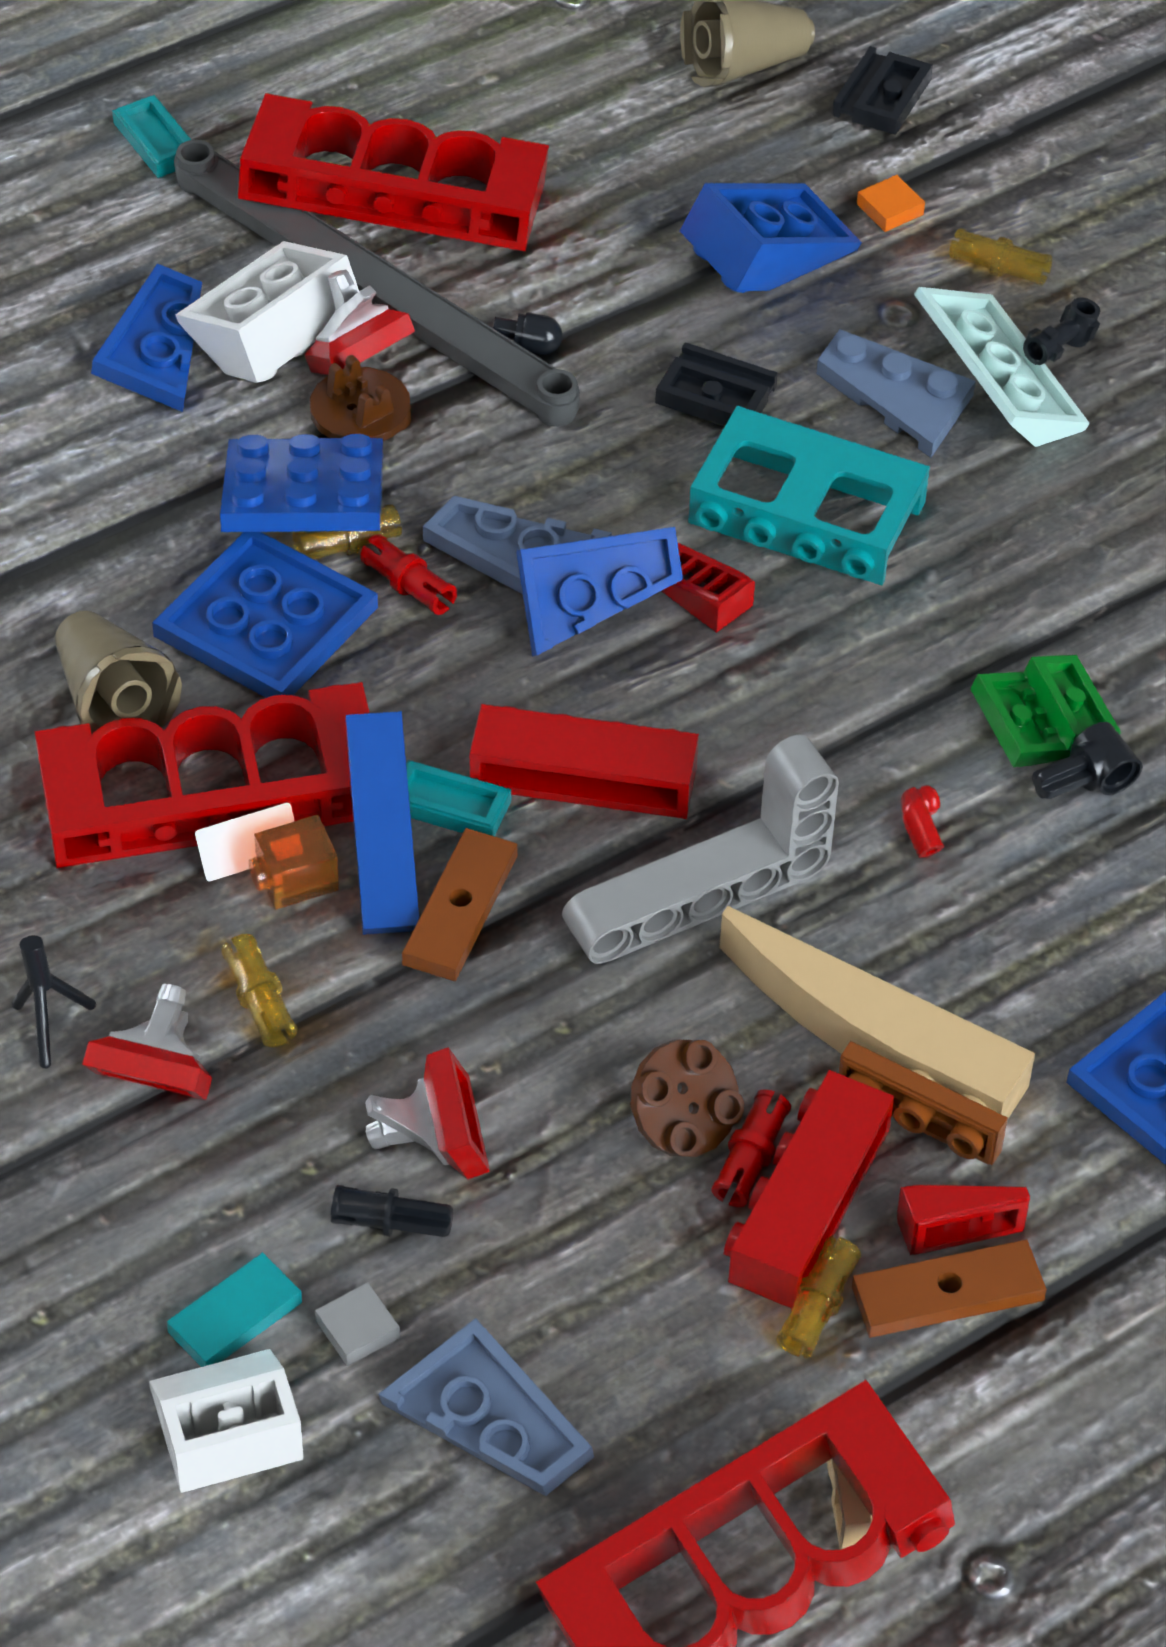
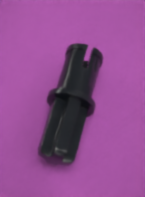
M337 1185L331 1205V1223L383 1230V1235L388 1237L392 1235L393 1230L445 1237L451 1231L453 1207L448 1204L399 1197L398 1189L391 1188L389 1193Z

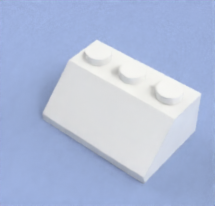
M282 241L175 315L178 323L226 375L258 383L272 378L277 373L279 367L292 358L305 354L313 343L316 342V336L324 329L336 311L328 276L336 271L347 269L354 281L357 292H359L347 255Z

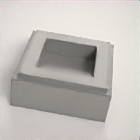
M368 1282L315 1310L316 1323L346 1366L400 1338L399 1325Z

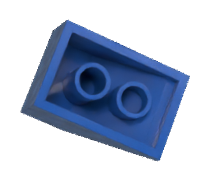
M705 183L680 229L684 237L693 245L694 252L700 258L708 261L721 275L724 285L739 293L770 291L857 251L862 243L805 183Z

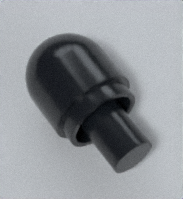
M526 312V314L519 313L517 320L495 317L493 329L536 355L551 354L558 349L562 342L563 333L561 326L550 316Z

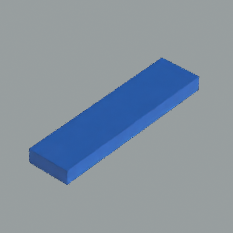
M402 711L346 715L345 723L363 935L412 932L419 920Z

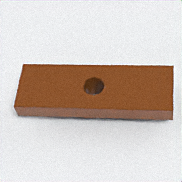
M465 828L402 952V965L456 982L518 856L517 843Z
M852 1041L849 1042L841 1054L839 1074L893 1095L892 1117L904 1129L912 1133L923 1132L947 1144L955 1154L962 1158H976L988 1165L994 1164L1002 1151L1008 1117Z
M1027 1239L853 1275L852 1290L869 1338L1042 1302L1045 1300L1047 1291Z

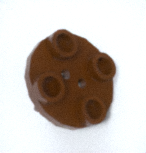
M349 355L346 358L344 369L336 363L332 364L329 367L328 376L317 383L310 396L311 420L318 431L328 438H343L350 434H364L370 438H383V441L409 427L411 423L410 393L401 380L387 371L371 367H361L360 361L354 355Z
M677 1039L655 1047L639 1064L631 1085L630 1107L638 1130L652 1147L670 1156L698 1157L717 1148L731 1132L733 1125L740 1121L744 1113V1100L739 1094V1087L732 1066L712 1043L706 1040ZM679 1083L682 1086V1090L680 1093L677 1089ZM690 1104H692L693 1111L691 1113L689 1112Z

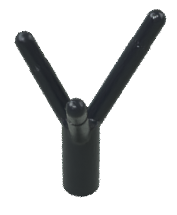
M31 935L23 938L19 944L27 980L12 1001V1007L20 1010L34 992L39 1064L42 1068L47 1069L51 1066L46 991L52 988L88 1010H93L96 1007V1001L50 973L43 940L39 936Z

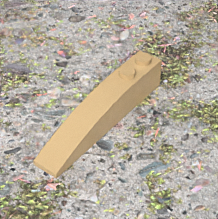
M727 906L722 913L719 948L762 992L799 1024L842 1054L849 1042L852 1041L1008 1118L1028 1089L1035 1057L1034 1052L730 906Z

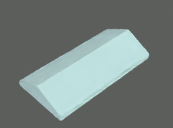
M926 287L917 288L914 295L1009 424L1032 445L1037 447L1086 430L1090 424L1045 363L1035 365L1026 358L1023 351V344L1026 338L993 295Z

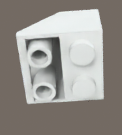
M271 1349L149 1381L181 1493L303 1460L301 1421L285 1370Z

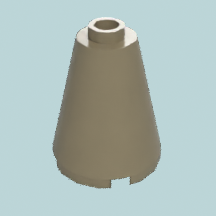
M690 0L695 2L690 11H683L680 26V43L685 65L693 64L698 76H691V78L702 87H716L803 56L808 52L815 38L814 24L804 10L758 0Z
M79 611L63 620L56 631L55 644L81 724L90 723L91 733L93 734L104 724L121 718H142L158 724L161 728L170 721L180 703L182 682L172 661L164 653L92 611Z

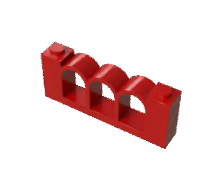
M265 93L240 157L238 199L526 251L545 184L549 145L502 137L499 144L487 135L462 130L445 132L436 137L431 129L412 120L390 118L369 124L365 117L343 107L322 106L312 108L313 102ZM324 151L337 152L351 158L352 163L349 167L306 159V157ZM385 164H402L412 167L420 173L418 179L371 170ZM468 176L481 181L487 187L485 191L438 182L446 177Z
M363 682L308 690L309 700L295 695L270 696L257 701L249 707L242 718L233 711L217 706H199L180 713L169 722L165 730L158 724L142 718H121L104 724L93 734L91 733L90 723L34 731L56 868L198 846L195 836L197 830L283 803L291 804L297 831L353 822L345 720L346 715L370 713ZM296 739L305 742L314 750L318 758L321 774L261 783L255 754L258 749L270 741ZM203 750L222 751L230 754L238 761L242 769L245 786L183 795L178 768L182 761L193 753ZM126 762H144L153 765L162 773L166 781L169 797L105 807L101 781L106 772L116 765Z
M864 1380L536 1581V1584L548 1610L571 1647H667L655 1642L643 1630L619 1592V1589L680 1552L717 1608L716 1619L710 1631L698 1642L685 1647H736L738 1629L752 1635H772L792 1627L806 1614L814 1597L815 1581L829 1587H849L868 1580L883 1566L891 1545L900 1558L905 1557L914 1550H917V1552L928 1551L946 1538L949 1529L955 1525L951 1499L867 1380ZM830 1459H833L872 1516V1522L867 1533L856 1544L841 1550H825L812 1545L801 1535L774 1495ZM757 1505L795 1562V1569L788 1583L777 1593L764 1598H746L733 1593L722 1582L697 1541Z

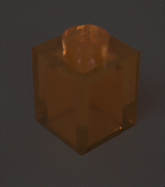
M319 815L254 833L256 857L248 860L251 877L258 891L267 890L275 910L339 891L337 854Z

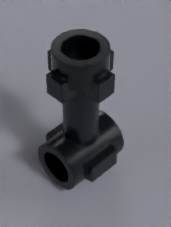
M1088 298L1074 299L1072 303L1065 307L1060 324L1054 328L1048 326L1042 331L1035 328L1028 333L1023 344L1026 358L1035 365H1042L1049 360L1055 362L1060 359L1065 350L1062 347L1064 344L1073 347L1085 346L1095 338L1100 326L1097 320L1100 314L1099 306Z

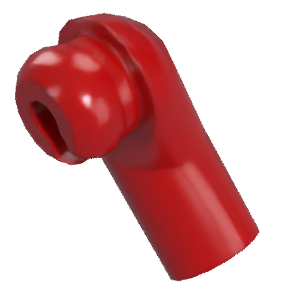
M929 785L922 786L919 789L911 787L901 797L904 827L918 858L934 855L944 848V844L931 817L939 809L940 799L937 791Z

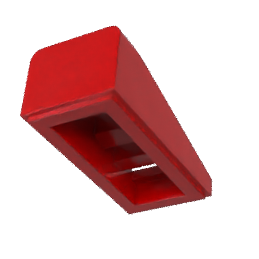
M678 543L682 575L685 576L689 572H692L694 575L687 580L683 579L661 592L717 633L753 606L755 581L726 564ZM703 581L706 583L703 587L698 586Z
M905 1186L900 1188L897 1222L909 1254H923L1023 1232L1030 1195L1027 1187Z

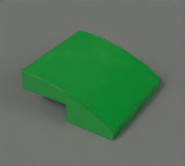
M1077 655L1031 657L1024 672L978 674L970 688L1013 767L1050 763L1070 757L1071 747L1075 739L1085 729L1099 722L1110 723L1119 735L1121 734L1119 727Z

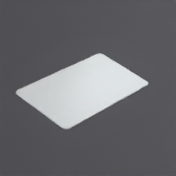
M283 803L202 828L195 832L207 881L223 878L301 852L290 803Z

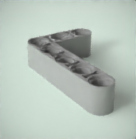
M794 735L782 740L770 751L765 762L761 818L583 890L572 897L563 908L562 918L589 960L593 963L602 964L722 915L727 906L737 909L809 879L824 868L831 855L839 785L837 776L805 735Z

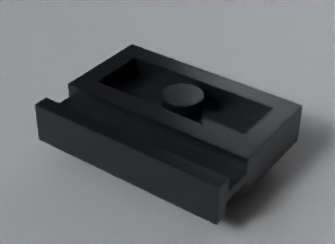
M870 46L834 99L833 116L839 118L842 113L850 115L854 123L896 135L932 80L933 64L889 52L887 56L876 54V48Z
M685 342L682 346V353L679 357H675L656 388L655 403L725 426L736 406L759 413L763 411L768 402L769 394L771 391L774 392L777 387L778 372Z

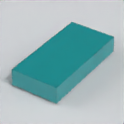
M155 95L112 110L114 125L157 178L175 172L174 159L177 148L182 143L191 139Z
M411 760L407 761L411 819L463 833L465 828L495 837L511 803V789Z
M262 1252L167 1321L168 1333L200 1367L219 1363L302 1303V1292Z

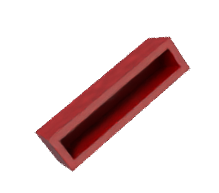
M481 704L469 754L470 778L511 789V795L687 819L697 770L699 734L682 732L676 729L631 725L619 721L610 722L573 717L567 714L522 710L510 706L500 707Z
M831 1070L826 1074L818 1090L808 1089L798 1111L797 1120L801 1121L794 1134L786 1131L777 1146L773 1159V1164L776 1165L770 1179L761 1176L755 1185L748 1206L749 1210H752L745 1224L737 1221L728 1235L723 1254L730 1257L729 1283L795 1310L890 1130L894 1103L893 1095Z

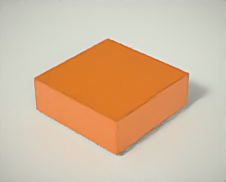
M898 175L858 191L857 205L884 232L924 215L925 201Z

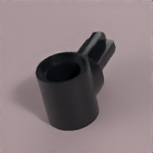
M1099 722L1085 729L1075 739L1071 747L1070 757L1036 770L1032 775V782L1037 795L1043 799L1055 798L1081 786L1088 791L1100 789L1105 795H1114L1124 791L1137 780L1142 772L1143 765L1110 723Z

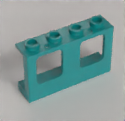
M736 406L690 487L688 523L882 586L885 582L888 556L909 515L919 516L925 504L930 466ZM733 457L788 474L774 501L761 502L724 490L717 485ZM829 488L886 506L875 529L869 534H861L821 521L815 517V514Z

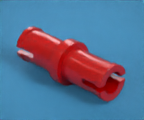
M376 534L367 540L379 549L378 551L381 555H378L365 545L362 547L360 553L362 563L372 567L390 580V586L399 594H410L436 615H442L450 609L439 600L436 594H440L454 604L457 597L456 586L446 582L429 570L426 561L414 553L406 554L381 534Z
M764 1089L756 1093L754 1103L742 1128L735 1130L728 1141L730 1153L717 1180L713 1183L711 1191L719 1201L723 1202L731 1184L736 1183L737 1187L728 1204L729 1206L739 1208L744 1207L748 1203L749 1195L762 1167L771 1164L776 1149L773 1144L786 1116L791 1111L790 1102L780 1094L772 1113L766 1112L775 1091Z

